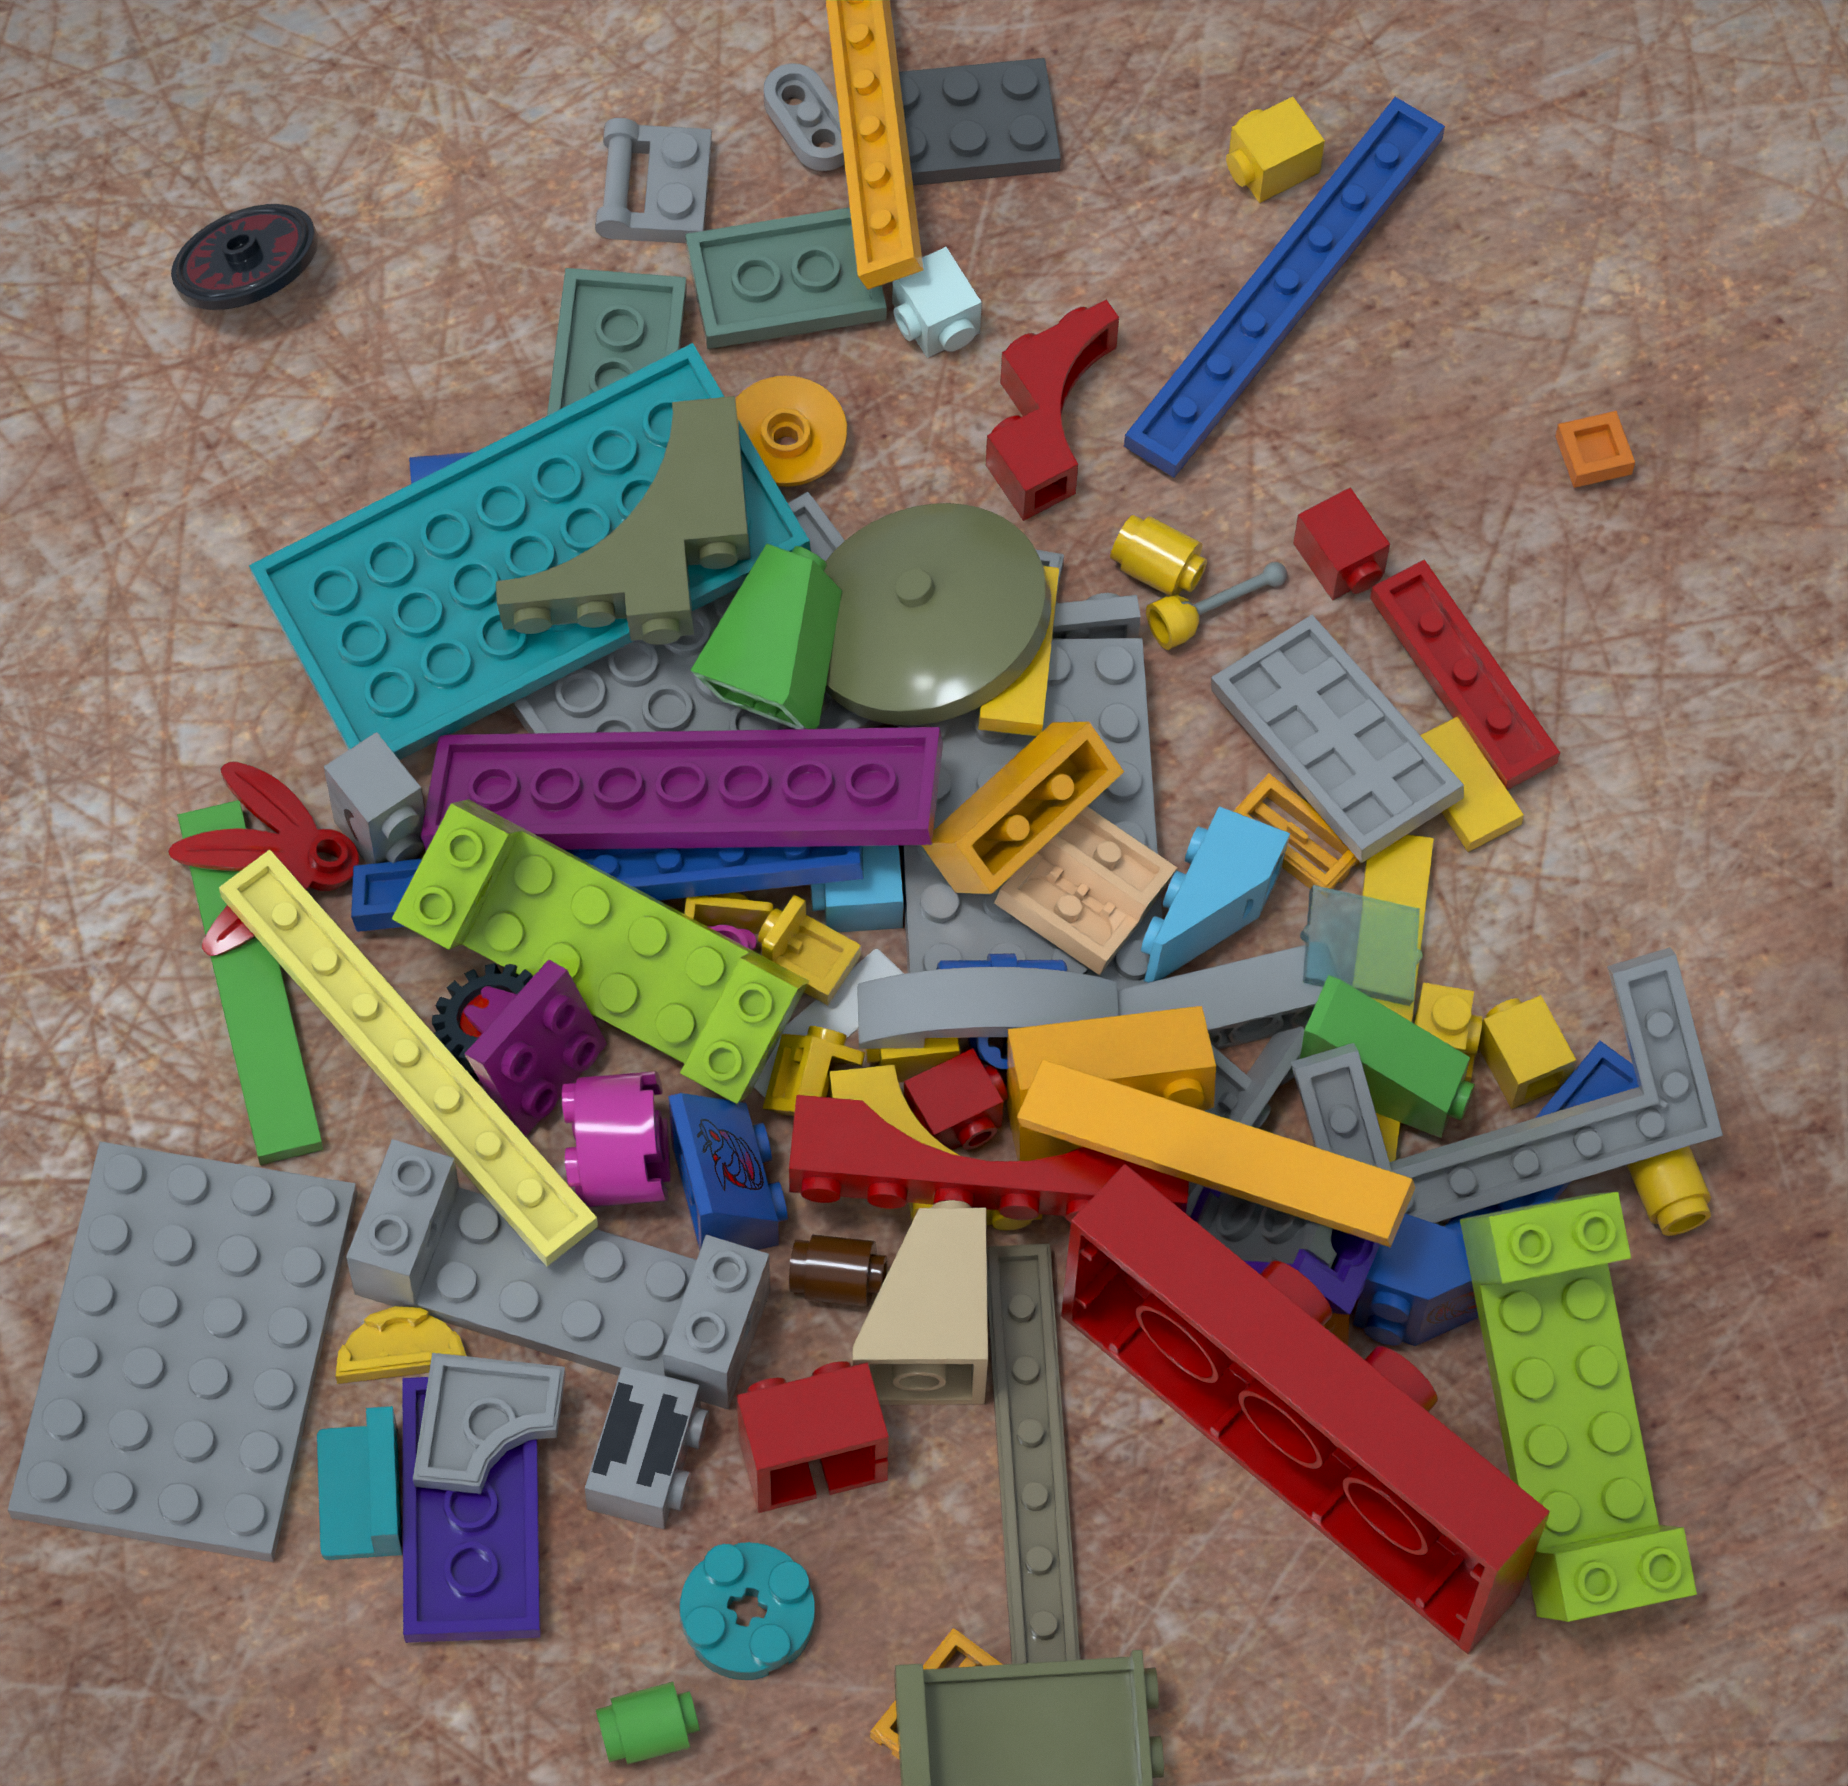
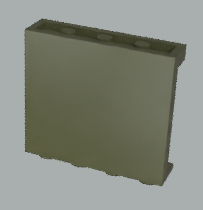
M1132 1650L1130 1657L923 1670V1664L895 1665L894 1683L901 1786H1153L1152 1778L1164 1777L1161 1736L1149 1737L1147 1709H1158L1157 1672L1155 1667L1144 1668L1143 1650Z

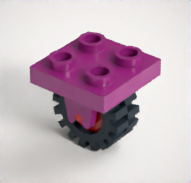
M548 960L534 976L526 969L520 975L516 974L517 966L512 964L505 965L502 974L496 963L485 965V975L481 977L478 976L475 969L464 973L468 980L467 984L461 987L454 980L447 987L452 996L451 1000L439 997L435 1006L440 1014L432 1015V1025L436 1031L433 1034L476 1082L480 1080L490 1098L525 1137L542 1118L546 1117L553 1110L557 1101L562 1096L563 1084L574 1083L583 1071H586L593 1065L598 1054L607 1045L568 970L551 960Z

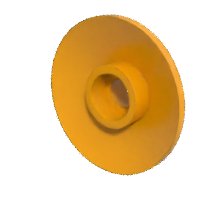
M775 376L750 385L735 398L738 420L777 486L790 487L812 482L830 471L840 459L847 440L846 417L837 399L818 383L796 376ZM781 437H791L796 441V443L791 445H780L775 442Z

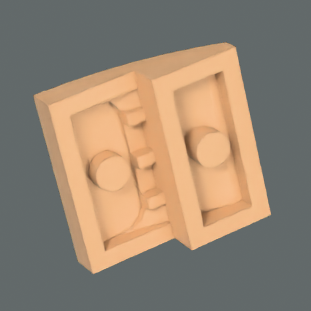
M1087 806L1007 880L1000 889L994 904L1100 975L1143 920L1178 868Z

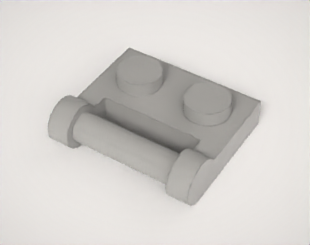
M627 118L608 120L605 123L603 143L608 148L603 206L596 213V233L602 237L616 240L686 243L685 234L705 231L712 129L638 125L635 121ZM632 153L649 154L644 213L631 212L627 209Z

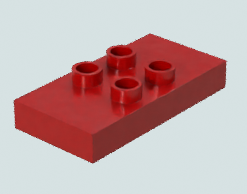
M1124 1164L1071 1220L1061 1317L1465 1653L1469 1654L1519 1597L1550 1511L1429 1413L1438 1402L1437 1394L1428 1379L1410 1361L1397 1352L1383 1346H1377L1364 1360L1326 1329L1324 1325L1332 1317L1331 1307L1320 1290L1302 1273L1284 1262L1274 1260L1259 1274Z

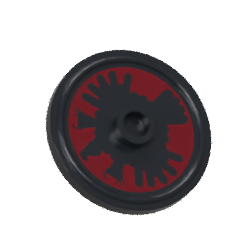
M265 204L244 208L215 220L185 243L173 262L171 270L172 282L180 298L196 308L225 310L249 305L283 289L307 268L317 251L318 234L311 218L299 208L284 204Z

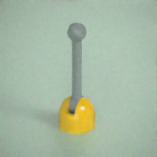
M1271 562L1265 566L1262 574L1196 604H1192L1188 599L1179 595L1161 598L1148 604L1146 607V617L1150 630L1160 646L1170 650L1185 643L1195 635L1199 625V615L1265 585L1273 587L1282 585L1287 579V570L1283 564Z

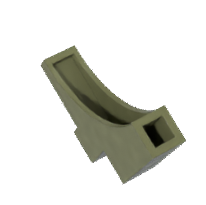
M735 396L672 402L671 432L663 461L649 489L630 515L592 548L565 563L521 578L496 581L497 606L503 630L515 629L520 633L535 634L547 631L552 625L578 623L584 627L596 628L607 626L613 623L615 619L627 618L631 641L643 640L649 644L662 645L675 642L680 636L694 635L688 565L700 564L709 569H722L736 564L739 560L751 559Z

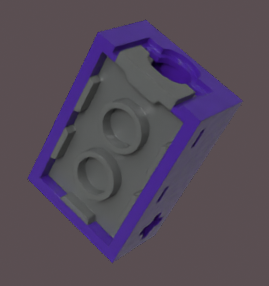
M1205 1186L1190 1216L1259 1274L1274 1260L1284 1262L1298 1270L1324 1295L1331 1307L1332 1314H1351L1356 1300L1363 1292L1365 1279L1380 1246L1379 1243Z

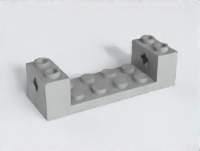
M394 1139L391 1140L346 1256L355 1295L390 1306L422 1308L429 1311L430 1316L443 1322L619 1376L623 1365L698 1384L700 1387V1401L728 1410L770 1294L768 1253L709 1235L705 1236L696 1260L594 1229L546 1267L483 1194L459 1187L455 1159L453 1157Z

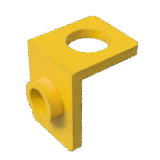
M735 892L711 895V897H686L685 915L706 926L729 925L737 929H747L754 934H759L766 918L773 911L772 903L751 901L746 896Z

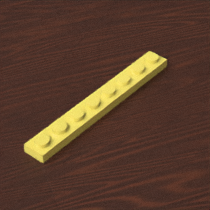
M268 850L219 887L220 895L224 902L448 1156L455 1159L456 1165L546 1267L598 1227L597 1217L271 850Z

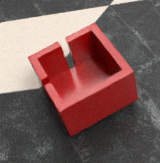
M847 1361L829 1363L817 1368L811 1377L786 1382L784 1378L779 1377L761 1380L752 1384L747 1389V1393L737 1395L739 1442L758 1513L817 1499L808 1461L820 1459L829 1495L888 1481L887 1457L889 1436L868 1362L851 1366V1363Z

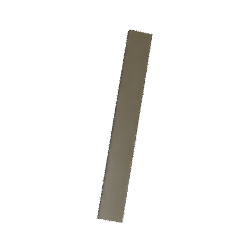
M1050 1244L986 1247L987 1308L1011 1664L1080 1660Z

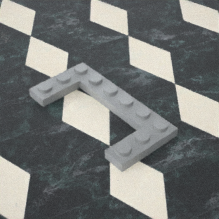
M1669 947L1607 966L1639 1087L1389 1162L1360 1055L1355 1044L1351 1043L1291 1062L1314 1147L1412 1178L1416 1188L1405 1214L1435 1223L1723 1136L1675 952Z

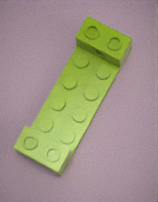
M470 799L450 804L392 917V920L448 950L464 945L503 967L508 964L516 965V974L518 975L526 969L534 976L548 960L553 961L568 970L591 1014L684 1063L680 1074L736 1104L751 1094L809 983V980Z
M1618 1191L1586 1194L1460 1219L1509 1476L1513 1482L1550 1511L1528 1571L1537 1617L1570 1622L1697 1595L1684 1527L1659 1525L1635 1405L1608 1263L1631 1259Z

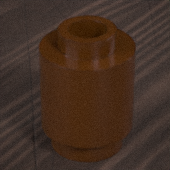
M814 1234L811 1236L810 1241L796 1239L793 1244L790 1260L789 1290L790 1292L804 1293L806 1300L869 1306L872 1294L879 1293L887 1276V1255L877 1254L876 1241Z

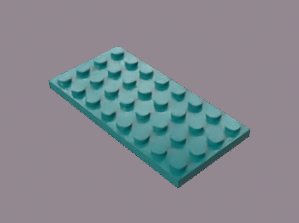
M693 343L249 565L255 582L348 750L377 732L396 757L401 760L437 742L439 736L451 735L633 642L631 641L627 618L615 619L613 623L607 626L596 628L584 627L578 623L552 625L547 631L535 634L520 633L515 629L503 630L497 606L496 581L521 578L565 563L592 548L630 515L649 489L663 461L671 432L672 402L725 397ZM739 420L751 559L739 560L736 564L722 569H709L700 564L688 565L692 611L741 587L766 543L792 552L795 546L811 551L809 538Z

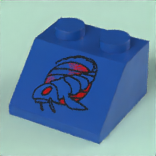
M685 1093L668 1096L672 1148L699 1251L706 1235L755 1250L779 1245L778 1222L788 1220V1213L780 1182L768 1184L763 1163L772 1161V1154L764 1123L752 1125L747 1103L740 1102L736 1104L730 1100Z
M1404 1214L1392 1246L1388 1247L1382 1244L1379 1246L1365 1279L1363 1292L1359 1297L1353 1325L1364 1329L1367 1336L1383 1344L1400 1345L1404 1342L1417 1346L1475 1320L1479 1316L1462 1232Z

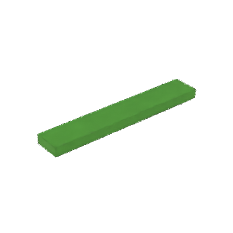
M239 800L177 814L183 839L214 830L246 829ZM189 866L205 935L219 914L227 906L221 898L219 887L240 871L214 870ZM256 937L223 955L211 956L260 1165L324 1150L279 963Z

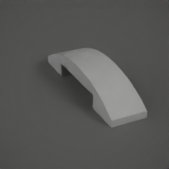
M1021 967L938 969L874 979L859 983L857 986L859 1049L924 1048L925 1038L1008 1037V1029L1118 1016L1117 981L1060 970Z

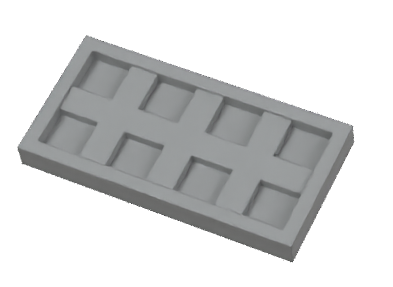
M1313 614L1211 677L1212 692L1361 863L1464 798V784Z

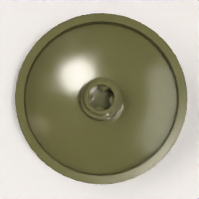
M936 503L899 510L873 521L846 539L825 561L827 567L824 572L842 590L825 690L847 710L873 721L895 725L936 723L955 718L984 705L1006 690L1021 676L1039 651L1048 629L1051 615V591L1045 569L1037 551L1027 536L1013 523L1000 515L979 507L965 504Z

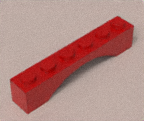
M796 1095L789 1161V1192L801 1193L803 1198L813 1202L832 1203L840 1200V1197L867 1199L869 1204L876 1207L896 1209L904 1207L907 1203L934 1205L942 1201L955 1200L965 1202L971 1208L999 1210L1002 1216L1015 1220H1031L1037 1218L1039 1214L1065 1216L1066 1220L1071 1222L1124 1164L1185 1213L1188 1203L1189 1181L1086 1147L1078 1148L1066 1154L1030 1161H986L953 1155L913 1139L887 1123L862 1100Z

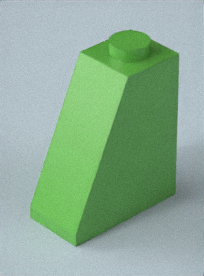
M766 543L690 671L723 702L795 729H817L821 717L842 590L824 572L827 567L826 562L815 553L800 546H795L792 552Z
M1328 975L1304 1030L1300 1059L1354 1043L1360 1055L1375 1113L1442 1138L1449 1118L1452 1117L1461 1121L1470 1102L1475 1084L1465 1081L1470 1057L1341 979Z

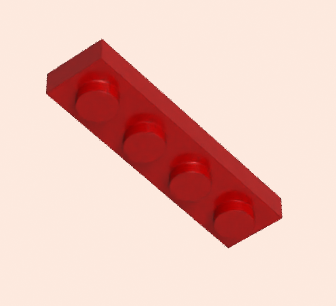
M1425 559L1372 586L1371 601L1452 717L1460 719L1507 790L1558 763L1560 751Z

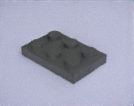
M1045 58L899 72L913 186L1060 171L1061 157Z

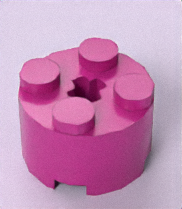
M650 1071L577 1078L576 1083L563 1084L562 1107L565 1123H572L573 1136L576 1140V1147H567L565 1149L567 1182L569 1187H575L576 1194L583 1202H586L588 1207L668 1201V1191L663 1183L670 1182L671 1179L667 1118L662 1119L661 1111L655 1110L654 1095H662L663 1093L658 1072Z

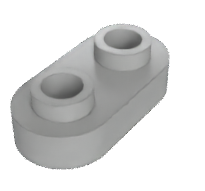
M791 63L775 68L764 82V107L801 163L814 170L830 171L844 165L838 102L820 76L813 69L802 64ZM791 98H797L802 101L798 105L785 103L786 100ZM819 142H828L833 146L820 148L815 145Z

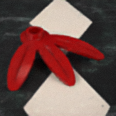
M235 761L228 762L221 767L220 770L224 782L236 798L254 816L276 833L240 828L214 830L177 841L172 844L168 851L173 860L188 866L214 870L241 871L268 850H271L306 891L309 887L319 891H332L341 887L353 878V866L358 865L359 862L358 851L354 843L341 832L331 829L317 830L313 818L305 806L285 784L258 768ZM325 852L332 854L337 860L332 862L324 861L317 853ZM227 905L205 935L202 949L209 956H219L254 939L255 936Z

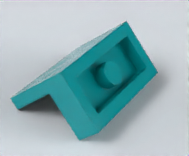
M393 1406L366 1408L367 1426L321 1429L317 1433L320 1551L325 1560L402 1555L398 1428Z

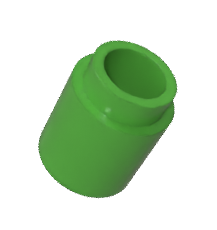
M673 1681L610 1698L612 1705L595 1709L609 1763L626 1758L627 1765L688 1749L690 1744L687 1734L700 1731L690 1691L677 1694Z

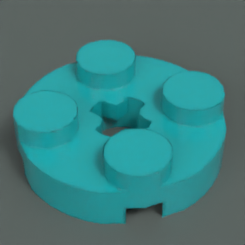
M746 1542L735 1545L721 1544L714 1546L708 1551L705 1559L693 1568L682 1589L680 1597V1622L689 1645L695 1650V1655L704 1666L727 1678L756 1680L769 1676V1671L779 1669L787 1662L789 1664L792 1663L805 1650L814 1628L815 1601L806 1570L784 1552L765 1544ZM745 1596L758 1598V1606L767 1610L764 1618L753 1617L749 1626L737 1624V1613L729 1609L733 1601H742Z

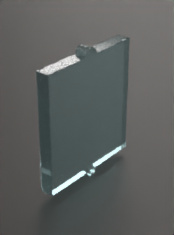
M1313 885L1309 891L1307 925L1300 933L1301 940L1306 942L1303 983L1323 987L1328 975L1341 979L1371 998L1410 1006L1414 1001L1416 965L1423 957L1422 951L1417 949L1420 909Z

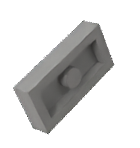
M1100 593L1084 601L1056 602L1052 639L1138 638L1141 616L1137 595L1120 597L1114 593Z

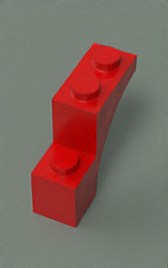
M1107 299L1090 308L1078 307L1070 311L1057 325L1037 335L1034 333L1025 334L1014 340L1002 352L1000 384L1023 417L1019 415L1008 417L1001 421L987 435L985 465L1023 521L1076 494L1078 463L1066 441L1061 414L1066 399L1080 377L1100 358L1117 348L1119 316Z

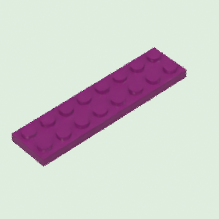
M940 727L441 735L437 743L421 838L427 851L450 804L470 799L561 849L932 845L943 740Z

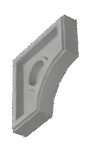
M432 1353L413 1475L414 1487L481 1494L490 1469L508 1450L533 1439L557 1438L566 1377L565 1367Z

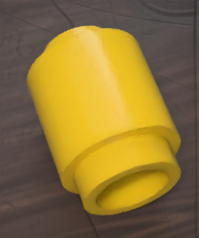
M1131 515L1121 528L1110 554L1112 560L1121 564L1122 572L1168 596L1179 595L1182 589L1192 592L1200 581L1207 565V559L1200 556L1203 546L1201 542L1151 516L1143 520L1135 515Z
M1690 1146L1627 1164L1650 1222L1659 1224L1663 1235L1672 1236L1685 1233L1702 1225L1711 1217V1212L1707 1205L1711 1200V1195Z

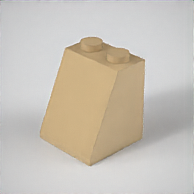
M949 1200L938 1202L932 1208L918 1209L853 1345L852 1366L868 1362L880 1405L985 1404L988 1365L986 1208H971L965 1202Z

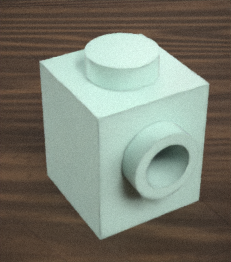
M947 247L923 257V271L893 281L892 303L895 306L894 317L905 339L908 341L915 339L927 358L944 350L951 352L961 349L971 342L976 335L980 334L982 302Z

